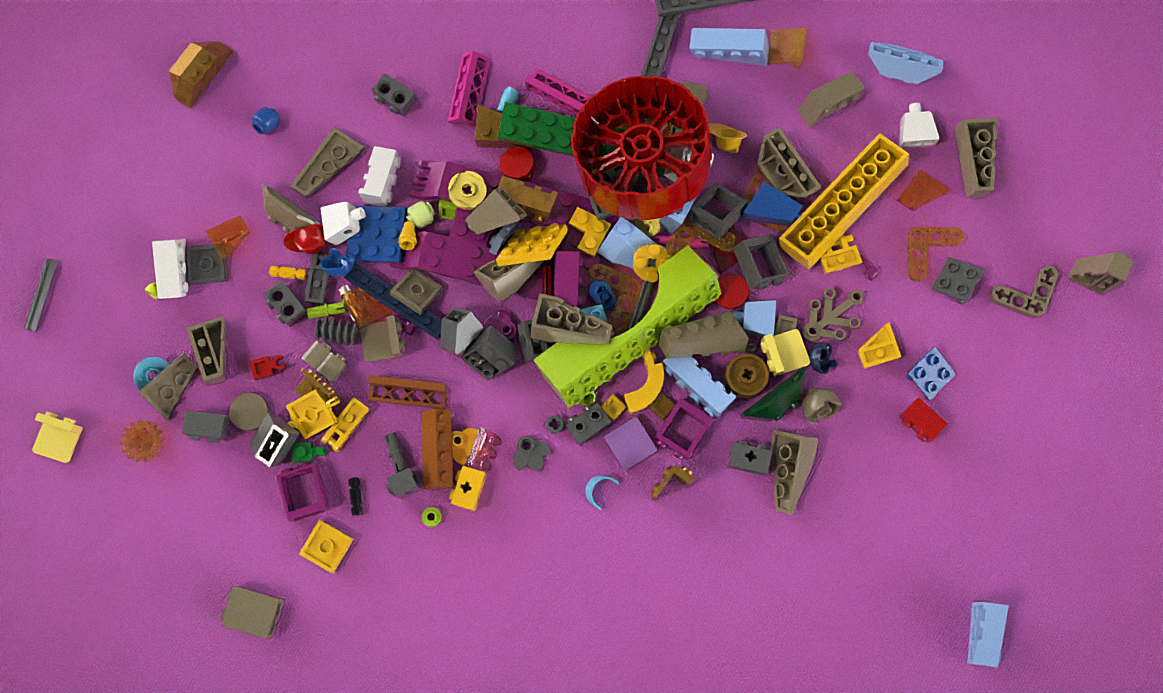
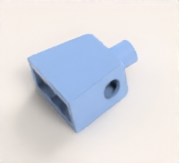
M775 300L746 302L743 306V312L732 311L738 323H742V329L746 334L759 338L769 334L774 336Z

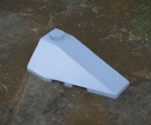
M620 217L597 253L611 263L621 264L633 269V256L636 250L644 244L656 243L636 226ZM650 258L648 260V267L654 266L656 261Z

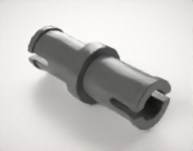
M396 433L385 435L384 439L389 449L388 456L392 459L395 472L398 473L407 469L402 455L404 452L399 446Z

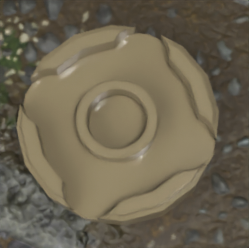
M255 393L241 394L233 400L230 406L229 415L231 421L237 428L244 431L257 430L269 412L268 404L263 397Z

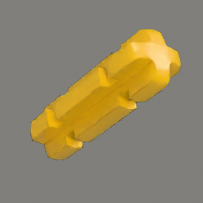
M272 265L270 266L269 275L306 280L307 271L290 267L279 268Z

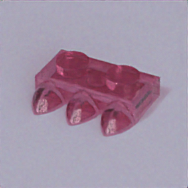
M480 428L466 464L481 471H490L492 464L488 459L497 457L493 446L501 445V438L489 430Z

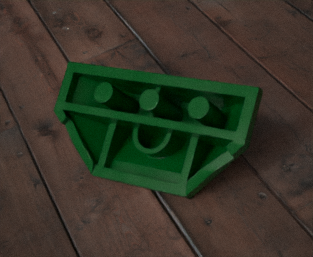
M804 367L800 368L742 412L741 418L771 422L773 419L776 422L785 416L784 411L790 408L793 410L800 404L798 400L803 397L806 369Z

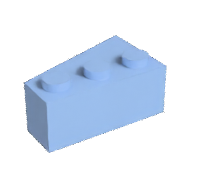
M972 602L967 663L998 667V663L1001 662L1000 651L1008 605Z

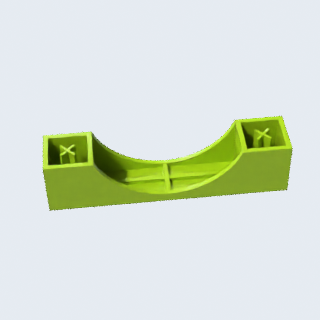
M688 245L657 268L659 273V289L656 299L646 316L633 328L611 338L609 344L557 342L534 359L544 379L568 408L577 405L582 398L593 393L598 386L609 381L614 374L625 369L634 359L641 357L645 350L654 347L660 341L662 329L686 323L690 317L701 312L706 305L717 300L722 294L716 273Z

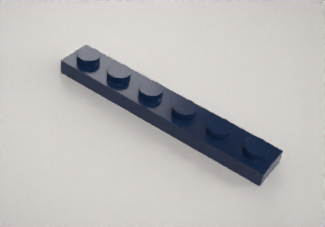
M354 263L350 272L344 276L346 281L436 340L440 338L442 319L427 309L419 315L391 296L390 291L393 287Z

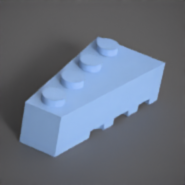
M692 28L689 49L692 56L696 58L767 66L770 45L765 29Z

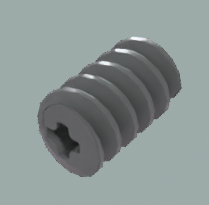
M325 316L323 321L319 319L315 328L316 339L322 337L324 341L329 339L330 342L334 343L337 341L340 345L344 342L345 346H350V344L354 346L358 334V325L356 323L352 328H350V322L343 326V320L336 324L335 318L329 323L328 316Z

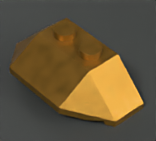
M219 41L190 43L169 70L174 98L188 108H191L234 51Z

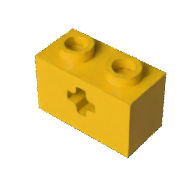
M462 466V469L458 470L455 481H458L456 488H452L449 500H452L451 504L475 512L487 474ZM469 483V486L472 489L471 491L468 490L467 493H465V490H463L462 488L463 486H467Z

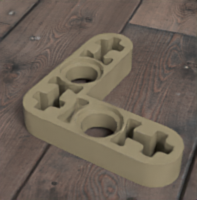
M1050 265L1043 267L1038 272L1030 296L1005 286H997L990 292V299L993 303L1031 318H1039L1047 309L1058 277V271ZM1049 271V275L1052 277L1048 278L1046 283H1044L1043 281H1045L1047 276L1044 273ZM1038 287L1045 288L1046 296L1042 297L1038 294ZM999 291H1001V295L1004 296L1000 299H998V295L995 294ZM1015 297H1018L1022 300L1023 303L1021 307H1017L1013 304V299ZM1035 305H1037V306H1038L1037 309L1040 310V311H1038L1037 313H1035V312H1034V308H1031V307H1034Z

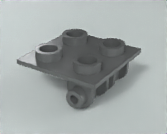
M949 257L931 289L956 298L955 301L958 304H963V302L968 301L984 269Z

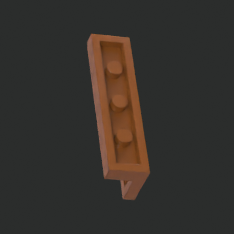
M369 375L368 383L370 384L368 401L445 409L448 389L446 384ZM375 386L383 387L387 392L380 398L373 397ZM396 389H402L406 394L400 400L394 399L391 395ZM415 391H420L424 395V398L419 402H414L410 397ZM434 393L442 394L441 404H433L429 397Z

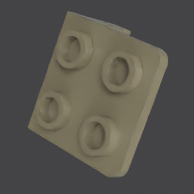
M388 316L387 321L366 324L360 327L366 362L370 363L403 357L405 344L404 340L400 337L402 325L401 321L395 316Z

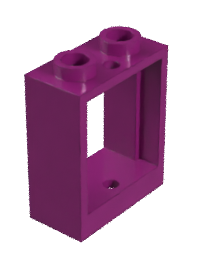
M680 398L656 434V444L663 449L668 447L674 451L672 454L678 459L683 460L684 458L687 460L713 421V418ZM679 410L703 425L687 451L663 436V433Z
M306 462L301 464L298 469L287 468L282 470L281 474L276 475L288 521L294 522L330 510L318 465ZM313 473L321 502L294 510L287 480Z

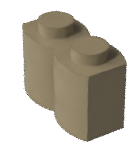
M315 341L303 355L302 359L333 384L348 367L344 363L346 359L339 353L336 355L331 353V347L324 341L321 344Z

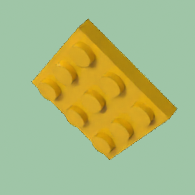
M555 223L547 227L536 226L532 229L516 230L497 257L496 262L498 266L551 259L568 231L566 224L558 225Z

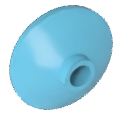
M148 357L140 361L135 367L133 374L136 387L139 390L144 388L154 379L149 378V373L155 372L156 377L169 363L160 357Z

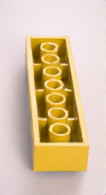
M879 133L779 238L780 248L809 270L908 166L910 154Z

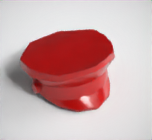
M512 147L506 150L500 156V172L506 177L525 182L531 181L534 175V160L531 153L525 147Z
M723 274L718 279L722 294L715 302L725 309H735L748 300L750 289L743 277L737 274Z

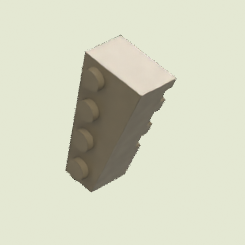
M727 311L662 329L659 346L667 359L692 357L693 354L709 356L710 353H720L721 355H728L729 352L735 351L738 354L745 353L749 338L732 312Z

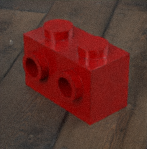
M919 397L913 400L899 415V418L902 419L901 423L908 429H913L916 432V437L922 442L930 443L948 425Z

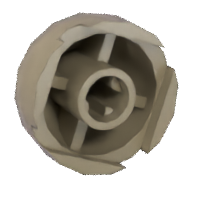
M815 387L810 389L803 399L802 412L809 424L818 423L817 419L824 417L825 421L838 413L841 409L839 405H842V402L832 390Z

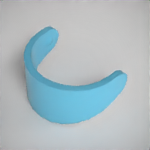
M598 475L590 479L585 490L588 501L600 511L602 508L592 498L594 485L602 479H610L619 485L617 480L605 475Z

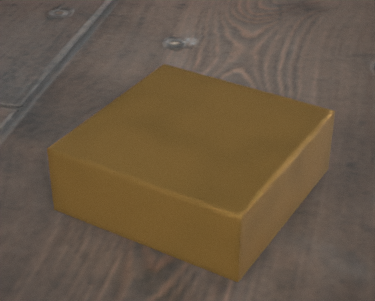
M661 393L649 406V409L664 420L674 409L675 404Z

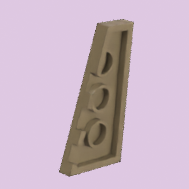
M333 128L291 184V188L308 198L365 150L364 146L338 129Z

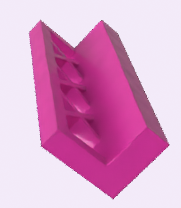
M474 50L462 55L448 122L452 124L462 122L472 128L476 127L477 106L481 105L490 64L489 58ZM478 59L484 62L482 70H479L477 66ZM476 75L479 80L478 87H476L473 82V78ZM472 92L476 98L474 104L471 103L469 98ZM468 109L472 115L471 121L465 118L466 110Z
M537 68L533 75H528L525 80V86L528 90L575 115H578L584 105L582 103H585L590 98V96ZM537 76L545 78L546 84L537 80ZM551 86H560L562 92L552 88ZM573 93L577 96L578 100H575L567 95Z

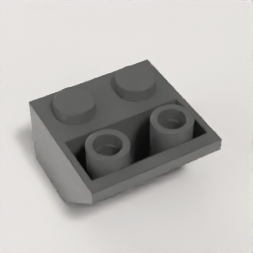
M454 307L442 319L440 347L453 354H461L467 349V345L472 340L480 336L484 327L471 311Z
M491 325L483 330L477 339L471 342L461 355V359L485 379L490 380L515 364L518 347Z
M269 411L251 440L250 446L254 456L268 467L278 466L284 461L300 432Z

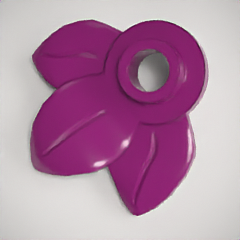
M498 310L496 318L490 317L482 322L484 330L492 325L508 340L515 338L517 335V326L511 322V316L506 311ZM507 328H510V331L508 333H505V330Z

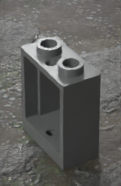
M715 183L690 208L688 221L719 240L742 217L747 201L727 188ZM714 198L733 209L723 220L704 210Z
M772 234L743 240L733 248L750 290L755 288L762 290L770 286V284H773V286L780 285L784 282L783 279L789 276V272ZM761 249L772 274L771 277L761 278L750 253L751 251Z

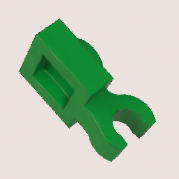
M300 442L292 445V463L313 462V456H326V448L313 447L312 442Z

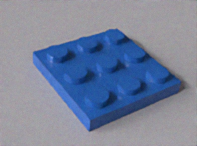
M355 206L356 208L362 207L366 217L359 220V232L348 238L346 253H352L355 262L401 263L403 249L399 246L398 239L406 222L407 208Z

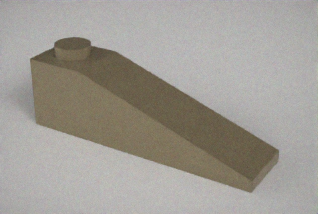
M773 430L770 450L774 460L772 473L775 474L773 490L776 511L793 515L815 459L818 438Z

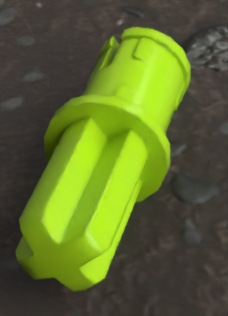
M345 302L324 303L322 306L308 308L307 315L309 319L324 316L329 318L330 315L346 313Z

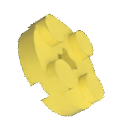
M472 171L456 174L450 180L448 186L450 200L455 206L464 210L476 209L486 198L487 191L483 178ZM470 186L472 193L464 194L462 189Z

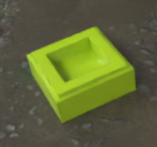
M440 200V218L454 220L457 206L452 202Z

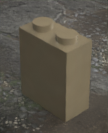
M234 586L229 591L227 597L229 601L227 609L225 608L221 614V625L265 639H271L284 599L244 587Z

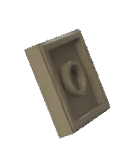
M409 270L391 289L390 295L421 315L443 291V286L419 270Z

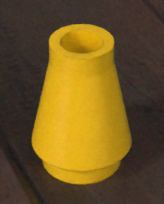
M411 221L404 223L398 239L399 246L404 250H412L417 244L415 224Z

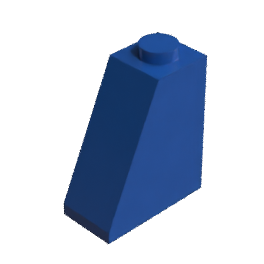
M764 182L745 209L742 218L790 227L793 221L795 222L803 214L800 212L803 206Z

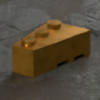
M481 105L477 106L475 133L477 147H525L526 149H532L529 146L498 140L497 136L502 113Z

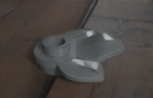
M523 436L517 442L518 450L513 456V462L518 471L528 466L530 469L540 472L543 468L542 456H546L551 452L545 442L535 441L531 436ZM529 442L531 444L530 448L525 449L523 447L524 443Z

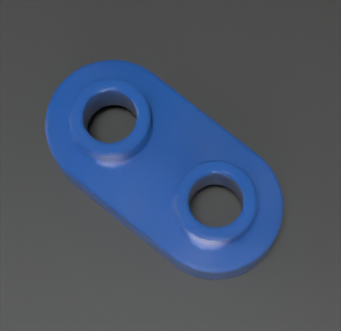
M600 279L595 280L589 289L591 297L597 305L602 304L604 311H611L617 302L615 294L606 282Z

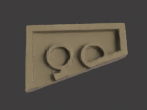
M182 353L142 388L139 393L167 420L197 366L185 353Z

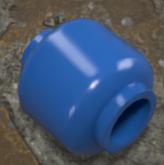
M262 107L252 116V127L259 134H270L280 124L278 112L273 108Z

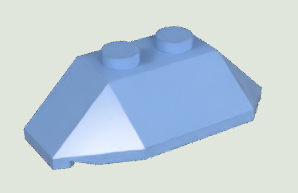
M870 43L868 55L879 73L887 78H896L906 83L918 84L942 72L943 60L936 59L929 54L889 43Z

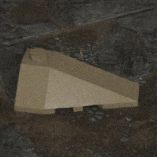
M492 260L475 270L474 274L490 296L501 302L514 294L544 260L498 266L497 262Z
M539 294L531 325V338L547 342L609 344L612 325L593 315L589 316L583 313L576 306L572 307L564 303V300L559 297Z

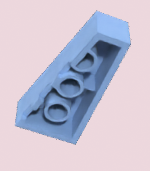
M693 357L666 358L663 360L664 372L668 376H673L677 380L676 384L682 390L686 389L691 393L690 398L697 404L700 402L705 407L703 409L704 412L711 418L714 416L717 419L735 400L736 396L732 392L728 395L721 382L711 380L712 376L705 368L701 367L699 369L697 367L698 362Z

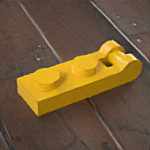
M353 397L337 418L338 422L329 428L321 441L326 445L332 446V450L336 453L339 452L370 409ZM335 433L340 435L338 440H335L333 438Z

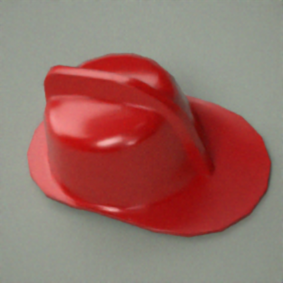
M312 224L288 232L283 240L285 247L293 252H305L307 254L321 252L326 242L323 225Z

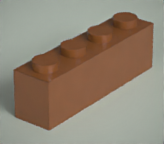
M432 409L421 412L423 490L453 488L451 410Z

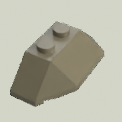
M780 127L763 137L757 165L772 187L787 196L807 198L822 188Z
M263 183L261 185L264 211L268 214L267 219L275 225L277 223L282 225V230L286 233L308 225L321 224L267 184Z

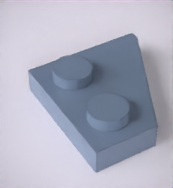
M519 221L504 225L499 233L492 237L490 241L492 246L489 252L497 255L503 250L512 237Z

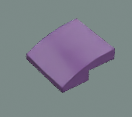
M636 416L603 435V438L624 471L658 451Z

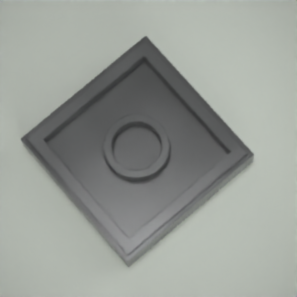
M225 244L187 248L189 285L227 282Z

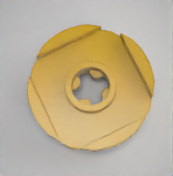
M644 244L634 253L633 270L638 277L645 281H659L657 268L670 259V255L661 245ZM650 258L655 259V265L648 267V260Z

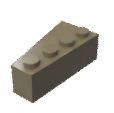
M998 118L962 120L954 128L967 199L983 198L994 190V158H996L995 141L998 134L996 132Z

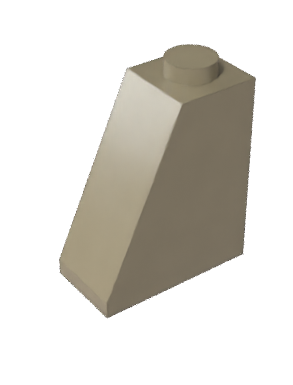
M503 187L494 189L465 221L468 223L470 230L480 234L525 218L527 214Z

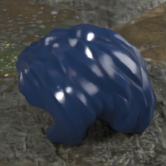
M817 343L813 345L808 353L811 367L821 374L829 373L830 368H835L838 365L835 360L829 359L832 353V346L829 343Z

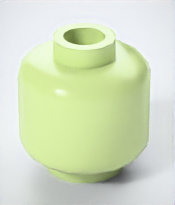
M419 201L407 209L408 216H406V219L413 222L416 228L421 229L433 222L435 212L428 202Z

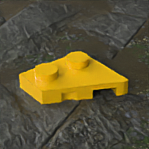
M886 323L857 351L863 369L901 358L890 323Z

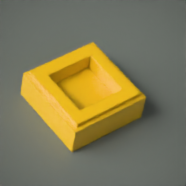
M612 394L601 405V408L614 421L627 406Z

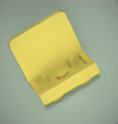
M794 329L775 336L769 334L762 338L760 346L762 352L766 353L769 371L773 372L774 377L810 364V359L799 330Z
M47 411L45 415L37 413L35 420L43 422L33 446V452L68 463L83 427L75 425V420L66 417L63 420L57 419L58 415Z

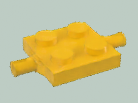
M317 388L286 405L291 416V421L287 424L293 428L296 427L304 439H307L338 422L331 407L339 404L340 400L333 402L338 399L337 396H334L327 401L320 388Z

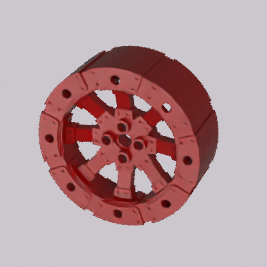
M644 75L614 81L604 86L598 93H594L582 106L573 125L574 132L571 138L572 150L583 187L589 197L592 196L599 207L615 216L631 220L633 218L651 220L668 216L682 209L683 205L688 201L691 202L700 193L709 177L712 152L707 114L698 98H695L686 87L673 80L659 76L644 77ZM628 111L633 112L632 114L627 115ZM641 118H655L652 124L649 125L641 124L639 121ZM628 123L629 129L625 132L612 131L616 127ZM671 124L683 131L673 135L662 133ZM607 143L616 146L617 149L614 152L603 157H597L602 144L605 145ZM681 147L691 149L692 156L689 163L670 154L671 149ZM617 165L623 166L618 180L613 185L604 181L602 175L606 173V170ZM657 167L667 168L674 172L678 179L673 185L663 188L657 176ZM642 172L648 184V193L629 192V187L634 177H637Z

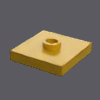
M319 519L299 555L334 574L354 539Z

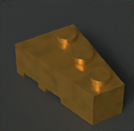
M502 176L498 188L503 187L533 221L539 223L542 221L546 222L558 194L556 191H552L551 194L543 192L539 186H535L533 189L526 186L525 182Z

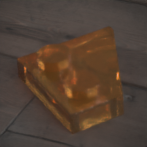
M919 169L897 201L914 211L922 205L928 204L934 199L947 194L949 189Z
M241 215L206 230V234L222 263L230 257L249 234V229Z
M360 287L341 295L343 302L359 329L392 314L391 309H385L378 304L377 299L369 296Z

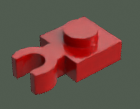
M277 355L273 360H270V357L266 356L249 361L254 380L257 381L273 376V370L275 369L285 370L287 368L286 365L278 366V361L284 359V357Z

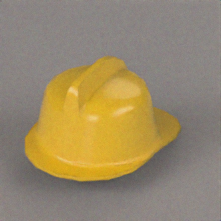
M709 124L710 134L715 136L717 147L725 152L738 153L742 139L747 137V134L724 124Z

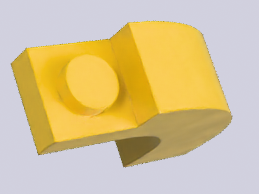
M649 348L642 354L648 374L646 383L640 389L624 394L629 416L647 409L659 396L663 385L662 362L654 364V362H657L654 351L650 352Z

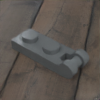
M320 252L312 254L304 298L306 303L324 305L329 275L321 269L318 263L325 256H330L331 253H326V255L320 254Z

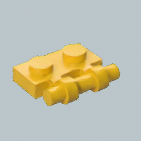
M852 234L841 235L825 252L826 254H823L820 258L825 275L862 263L857 246L849 247L848 245L849 242L853 241ZM840 245L842 248L837 251H832V247Z

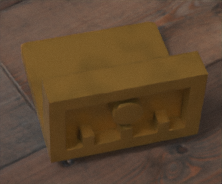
M303 368L301 369L306 378L294 390L300 397L317 388H320L327 401L334 397L337 392L325 382L321 384L323 380L311 369L308 372Z

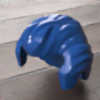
M331 248V255L321 259V269L334 277L348 274L355 263L354 255L352 253H345L340 256L339 250Z

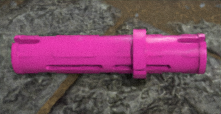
M655 235L652 237V241L661 246L686 247L688 245L690 248L708 249L709 237H692V235Z

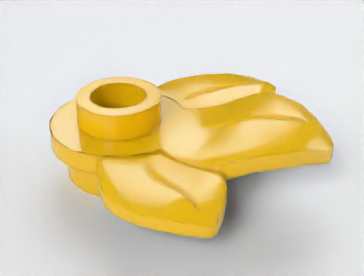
M466 428L462 432H452V457L457 463L464 465L467 457L477 458L483 455L482 448L477 442L481 438L482 432L475 428ZM455 437L460 438L461 441L459 444H456L454 442Z

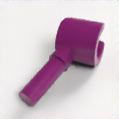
M860 255L862 263L867 269L864 275L872 281L877 275V269L871 266L863 255Z
M394 314L393 316L400 320L401 325L404 326L402 332L412 336L415 327L410 322H405Z

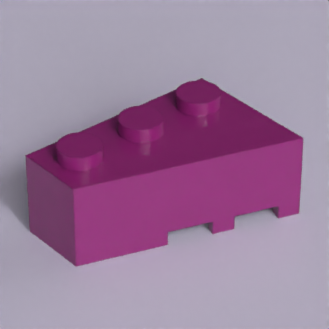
M556 249L554 253L553 296L563 299L564 303L572 307H577V305H581V294H578V286H582V275H579V267H582L583 255H579L577 249Z

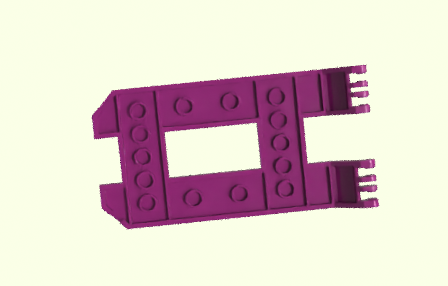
M420 160L418 168L429 170L430 172L429 174L416 172L415 177L421 180L414 179L413 185L423 187L425 190L418 191L412 189L409 196L420 200L442 199L452 202L449 198L448 190L450 180L458 173L472 171L483 178L486 185L487 198L494 189L498 188L502 175L448 161L426 162ZM525 182L526 186L533 189L535 186H539L543 192L551 194L552 191H556L558 194L546 222L542 221L539 223L533 221L528 215L521 220L546 227L555 223L558 225L566 224L568 235L564 249H577L585 233L568 224L577 207L595 215L590 199ZM470 186L462 189L466 195L472 193ZM457 207L449 237L427 231L416 232V246L412 250L402 252V257H406L405 261L390 263V266L401 270H423L483 286L475 276L474 271L492 260L496 261L501 251L497 255L489 252L490 248L487 247L491 230L477 234L468 227L465 219L474 210H464ZM612 215L610 217L603 219L606 222L610 223L611 226L608 229L601 245L603 244V242L605 241V239L607 238V236L609 235V233L611 232V230L613 229V227L615 226L620 217ZM579 251V255H583L582 267H579V275H582V286H578V294H581V305H577L580 310L597 306L589 293L590 286L595 280L600 279L606 282L611 290L613 289L615 280L597 276L601 255L598 253L592 258ZM542 262L514 294L538 300L539 294H543V267H553L554 283V264Z

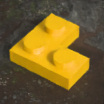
M579 207L576 208L568 224L585 233L577 250L592 258L596 255L611 226L610 223L603 219L598 221L595 215Z

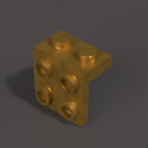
M676 464L673 468L669 466L662 475L663 482L661 484L657 482L650 493L653 495L651 499L655 501L671 477L689 487L695 479L692 476L693 472L684 466L682 469Z

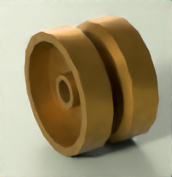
M747 353L738 355L731 360L725 370L724 385L729 393L732 392L737 399H753L762 392L768 383L769 372L764 361L756 355ZM747 375L749 380H747V377L743 378L742 376Z

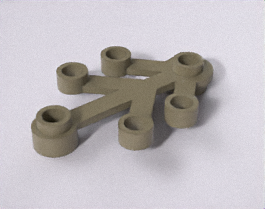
M827 288L823 292V297L825 298L823 319L817 323V311L820 309L821 303L817 299L811 300L808 305L810 309L809 323L803 327V337L811 342L818 340L820 337L833 338L836 341L843 340L846 336L843 329L839 328L835 331H830L823 328L827 325L849 327L853 330L857 329L860 326L859 318L844 319L837 317L851 306H859L864 300L863 293L859 290L851 291L847 296V300L832 311V300L836 292L833 288ZM826 292H832V297H828ZM857 294L859 296V300H855L853 298V295ZM817 303L818 308H813L811 304ZM851 321H856L857 326H852ZM809 329H814L816 333L814 335L810 334ZM836 332H841L842 338L837 337Z

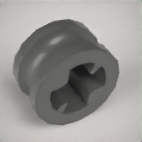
M558 416L549 417L546 421L547 430L552 434L560 433L563 429L562 419ZM552 420L560 423V427L557 426L558 429L554 430L553 427H549V424H552Z

